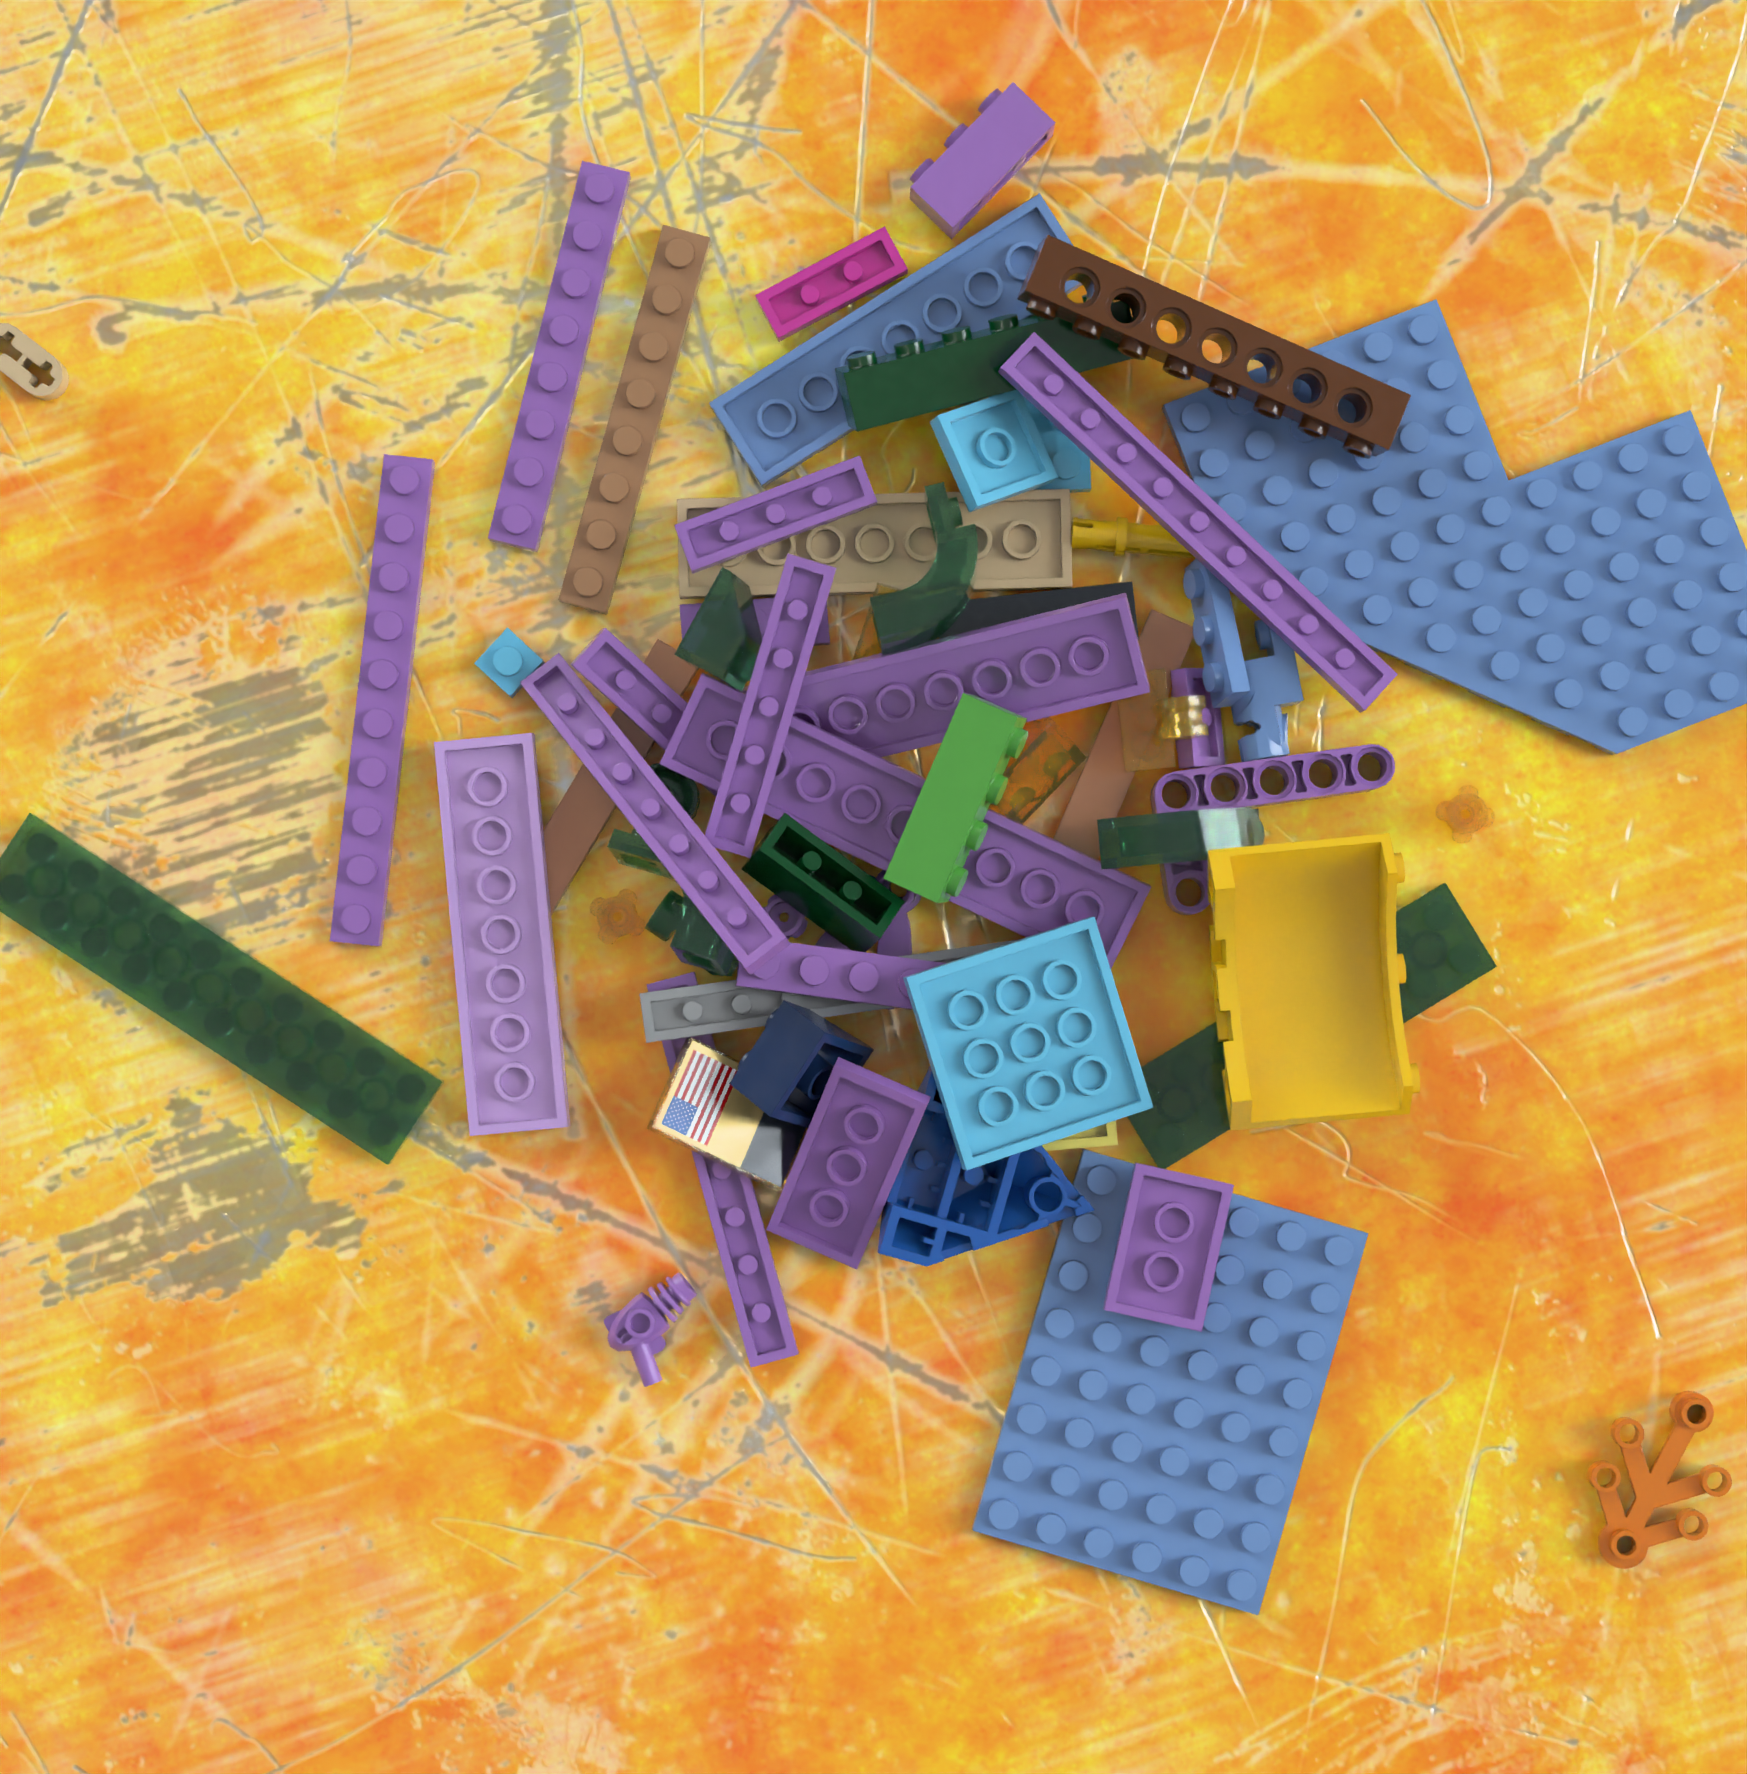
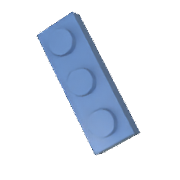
M1195 559L1184 569L1183 588L1186 597L1191 599L1195 618L1193 622V636L1197 645L1201 647L1204 662L1203 684L1206 691L1211 695L1213 708L1231 707L1250 692V686L1230 591L1201 562Z

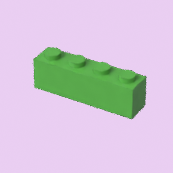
M962 694L883 879L936 903L948 902L950 896L957 897L968 876V870L963 868L969 852L970 850L976 852L979 849L987 833L988 824L983 822L988 808L990 804L997 805L1007 787L1008 778L1003 776L1010 758L1017 759L1025 746L1028 731L1023 728L1027 718L975 695Z

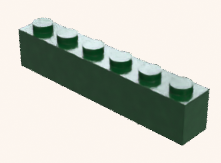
M1087 294L1082 296L1083 303L1086 302ZM1120 300L1112 301V316L1121 323H1130L1132 314L1128 304ZM1008 314L988 320L989 328L972 333L970 326L946 330L941 333L942 340L924 345L921 338L897 343L894 345L895 353L876 357L875 351H867L851 355L846 358L847 365L835 368L848 426L858 432L1017 390L998 371L1033 332L1043 339L1078 373L1133 358L1118 351L1117 347L1119 344L1101 336L1099 340H1092L1075 333L1072 330L1073 324L1055 316L1054 320H1046L1033 316L1018 320L1017 314Z

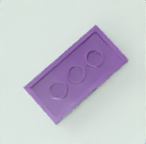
M838 1057L766 1230L857 1269L931 1097Z

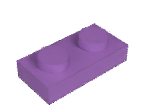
M1203 668L1170 670L1172 682L1171 698L1174 706L1176 729L1175 745L1178 753L1179 769L1224 765L1220 708H1213L1211 695L1206 691L1203 684Z

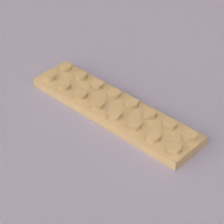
M1070 489L1030 490L970 513L961 492L875 494L877 499V505L694 574H692L678 537L680 599L775 597L788 553L836 567L829 595L1059 590L1072 588ZM747 497L677 499V524Z

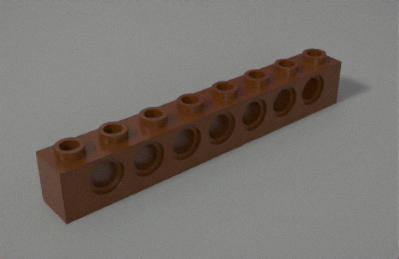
M1047 235L1038 245L1017 297L1018 300L1027 303L1026 310L1037 317L1054 320L1056 316L1073 324L1072 330L1085 338L1099 340L1101 336L1118 343L1117 350L1126 356L1137 360H1145L1146 356L1164 363L1162 369L1174 377L1190 380L1191 376L1205 381L1209 383L1208 390L1220 397L1235 400L1239 396L1255 403L1253 410L1257 413L1277 420L1281 419V416L1287 417L1299 423L1298 430L1318 439H1325L1328 435L1344 442L1342 448L1346 452L1360 458L1370 459L1371 455L1377 456L1390 449L1411 397L1406 392L1050 235ZM1066 281H1078L1085 287L1087 292L1086 302L1075 303L1067 297L1065 293ZM1120 300L1128 304L1132 311L1130 323H1121L1112 316V301ZM1159 320H1166L1174 325L1177 331L1175 343H1166L1159 338L1156 331ZM1204 340L1214 341L1220 346L1222 351L1220 363H1212L1204 357L1202 353ZM1249 360H1257L1264 365L1267 371L1265 383H1257L1250 378L1247 371ZM1295 379L1303 380L1309 385L1311 389V400L1309 403L1300 402L1294 396L1293 383ZM1340 399L1348 400L1353 404L1356 410V417L1353 423H1348L1340 417L1338 413Z

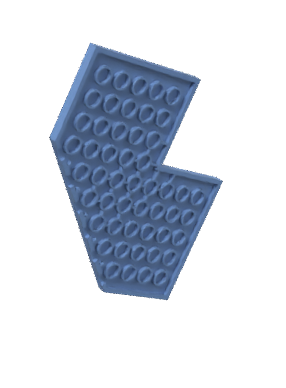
M1437 299L1308 349L1411 395L1390 449L1377 456L1371 455L1370 459L1360 458L1346 452L1342 448L1344 442L1328 435L1325 439H1318L1298 430L1299 423L1287 417L1281 416V419L1277 420L1263 416L1253 410L1255 403L1239 396L1235 400L1220 397L1210 392L1208 388L1163 405V413L1189 478L1372 650L1380 651L1403 661L1405 665L1437 679H1444L1467 689L1469 693L1501 707H1508L1532 718L1531 720L1567 736L1571 735L1611 755L1621 753L1747 704V550L1691 410L1508 480ZM1264 366L1248 372L1253 381L1265 383L1267 371ZM1295 379L1293 383L1294 396L1300 402L1309 403L1311 400L1309 385L1303 380ZM1340 399L1338 403L1340 417L1348 423H1353L1356 417V410L1353 404L1348 400Z

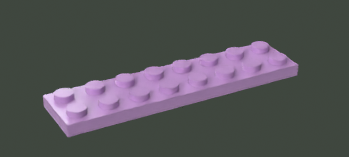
M523 733L434 742L470 1136L569 1127L571 1125L535 734Z

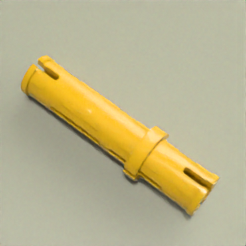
M1073 517L1072 549L1113 552V556L1124 557L1125 553H1139L1166 557L1195 558L1161 525L1129 523L1127 518L1117 517L1116 521H1099Z

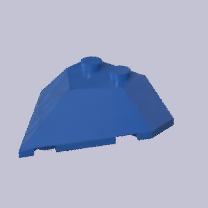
M929 1066L918 1091L931 1098L883 1207L878 1253L927 1267L942 1262L946 1258L970 1250L975 1251L1047 1227L1051 1223L1068 1217L1094 1211L1095 1209L1077 1191L1042 1145L967 1171L962 1169L931 1066Z

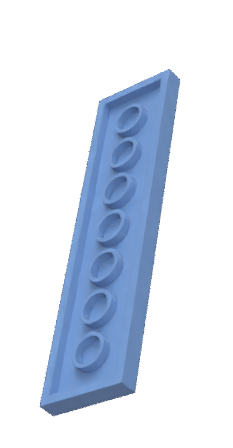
M1040 193L709 403L714 414L762 488L854 431L847 423L835 368L847 365V357L867 351H875L876 357L895 353V344L921 338L924 345L942 340V332L953 328L970 326L971 333L989 328L988 320L1003 315L1017 314L1018 320L1035 316L1026 310L1027 303L1018 300L1017 297L1038 245L1047 235L1073 245ZM1074 280L1066 281V295L1082 286V284Z

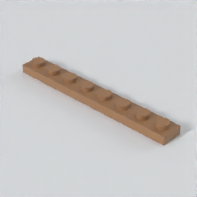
M667 225L662 227L558 600L561 603L605 615L608 614L711 245L710 237Z

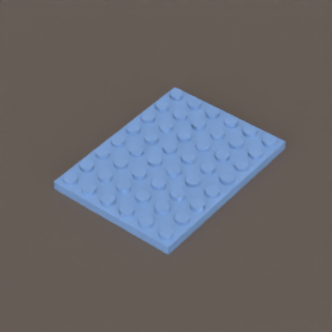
M1082 1149L1072 1184L1095 1210L1079 1216L1074 1215L1061 1221L972 1530L1258 1615L1369 1233L1232 1193L1202 1332L1106 1311L1103 1309L1134 1163Z

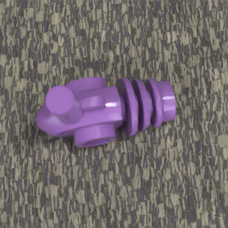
M680 1272L672 1278L666 1277L669 1287L662 1282L657 1284L661 1293L653 1286L648 1288V1292L653 1300L641 1292L621 1310L608 1315L604 1319V1324L609 1331L607 1337L609 1346L618 1352L631 1351L644 1387L663 1380L654 1354L662 1351L666 1345L665 1339L661 1336L670 1328L666 1316L672 1322H675L678 1317L673 1308L679 1314H682L684 1309L680 1302L690 1306V1301L697 1296L693 1287Z

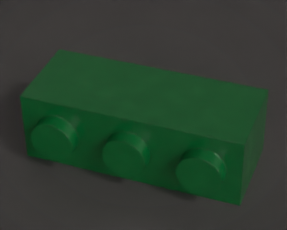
M786 813L768 830L753 851L751 858H748L741 868L745 873L852 951L866 952L880 940L905 902Z

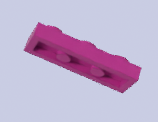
M884 226L756 294L755 298L778 342L908 274V268Z

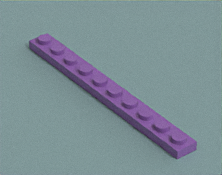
M1035 332L1000 367L998 372L1360 713L1365 711L1398 675Z
M384 454L330 934V941L382 947L435 461L433 459Z

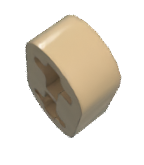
M0 323V338L6 341L13 338L12 346L23 354L18 361H15L5 353L1 354L0 371L40 400L51 401L65 393L69 383L66 367L17 327L9 323ZM33 362L46 371L53 366L50 375L54 378V381L50 386L41 383L37 388L35 387L39 380L27 370Z

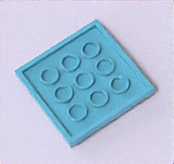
M1087 917L903 977L962 1169L967 1171L1153 1108L1095 917Z

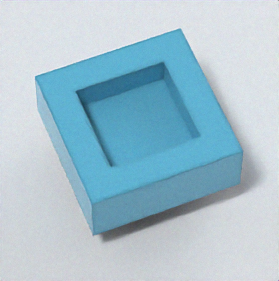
M507 627L474 664L513 698L523 687L520 682L545 664V662Z

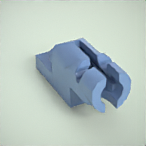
M1262 620L1254 622L1255 636L1259 650L1267 649L1268 656L1244 661L1250 692L1231 706L1234 725L1242 726L1246 724L1255 729V732L1251 735H1246L1238 740L1242 762L1282 757L1290 754L1288 746V713L1282 714L1281 708L1297 705L1304 700L1294 650Z

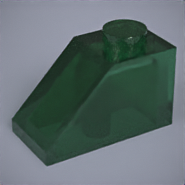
M722 567L674 654L693 668L742 691L746 682L752 677L762 643L750 586L731 571Z

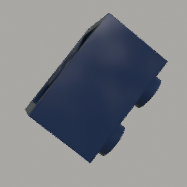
M784 1000L780 1007L768 1017L765 1030L753 1048L742 1057L738 1065V1071L729 1084L768 1116L809 1128L838 1057L863 1067L874 1049L810 1009Z

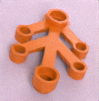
M1689 1390L1683 1391L1672 1399L1669 1412L1675 1424L1650 1471L1648 1470L1641 1446L1644 1439L1642 1425L1630 1417L1618 1418L1612 1424L1611 1437L1620 1446L1635 1496L1626 1515L1616 1490L1621 1482V1474L1618 1468L1604 1460L1596 1461L1589 1467L1587 1478L1591 1486L1597 1491L1606 1525L1598 1536V1549L1603 1559L1610 1565L1620 1569H1629L1637 1566L1644 1560L1650 1546L1681 1537L1691 1541L1702 1539L1708 1532V1520L1701 1512L1693 1508L1681 1510L1675 1519L1646 1525L1654 1508L1705 1493L1714 1497H1720L1729 1492L1732 1486L1731 1475L1724 1468L1714 1464L1703 1467L1697 1474L1669 1482L1694 1433L1708 1428L1713 1420V1406L1710 1400L1700 1393ZM1699 1404L1702 1409V1415L1699 1420L1690 1422L1687 1418V1410L1690 1406ZM1626 1424H1632L1635 1428L1633 1439L1626 1442L1622 1441L1620 1438L1621 1428ZM1602 1468H1609L1612 1472V1478L1606 1485H1599L1596 1480V1475ZM1714 1472H1720L1722 1476L1721 1485L1716 1489H1710L1707 1484L1709 1475ZM1690 1516H1697L1699 1520L1698 1528L1692 1533H1687L1684 1529L1685 1520ZM1630 1536L1632 1539L1630 1550L1624 1553L1618 1552L1617 1541L1619 1538Z

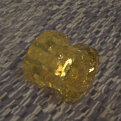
M1191 695L1156 700V711L1162 715L1163 726L1158 730L1159 741L1187 740L1209 736L1208 725L1203 722L1202 711L1206 707V697L1204 695Z

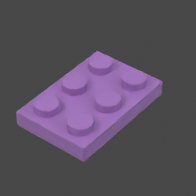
M1135 1162L1103 1309L1202 1332L1234 1185Z

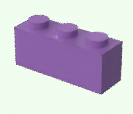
M1014 82L1003 93L998 88L991 92L978 108L981 115L969 127L964 123L959 125L944 143L947 150L935 162L931 158L926 159L910 177V180L914 183L910 187V200L951 240L1053 136L1056 122Z

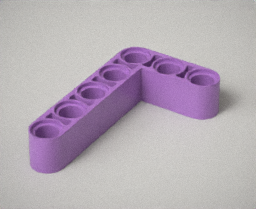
M1368 744L1174 771L1165 774L1154 784L1151 790L1150 802L1166 904L1173 912L1180 915H1192L1201 912L1210 904L1208 901V851L1202 815L1369 792L1386 785L1392 779L1395 772V761L1392 754L1380 745ZM1363 755H1370L1379 762L1381 770L1377 780L1368 781L1359 774L1358 762ZM1314 762H1322L1331 769L1332 781L1327 788H1319L1310 781L1309 769ZM1264 769H1274L1282 775L1284 787L1278 795H1270L1261 788L1260 775ZM1223 775L1234 782L1235 795L1231 801L1222 802L1212 795L1211 782L1215 776ZM1176 782L1185 788L1187 801L1182 808H1171L1163 802L1162 789L1166 783ZM1174 831H1185L1193 839L1194 849L1186 858L1178 857L1170 851L1169 838ZM1182 879H1191L1200 887L1201 897L1193 907L1185 906L1177 900L1176 887Z

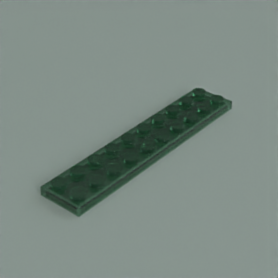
M29 813L1 855L0 912L385 1164L390 1165L444 1084V1080L38 815Z

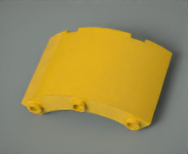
M1390 834L1208 850V901L1211 903L1213 912V925H1209L1212 985L1218 1042L1226 1041L1223 1042L1225 1069L1222 1070L1230 1131L1410 1114L1412 1095L1420 1093V1075L1417 1064L1409 1063L1399 984L1406 983V965L1404 955L1402 953L1397 954L1396 897L1397 883H1404L1405 866L1402 853H1394Z

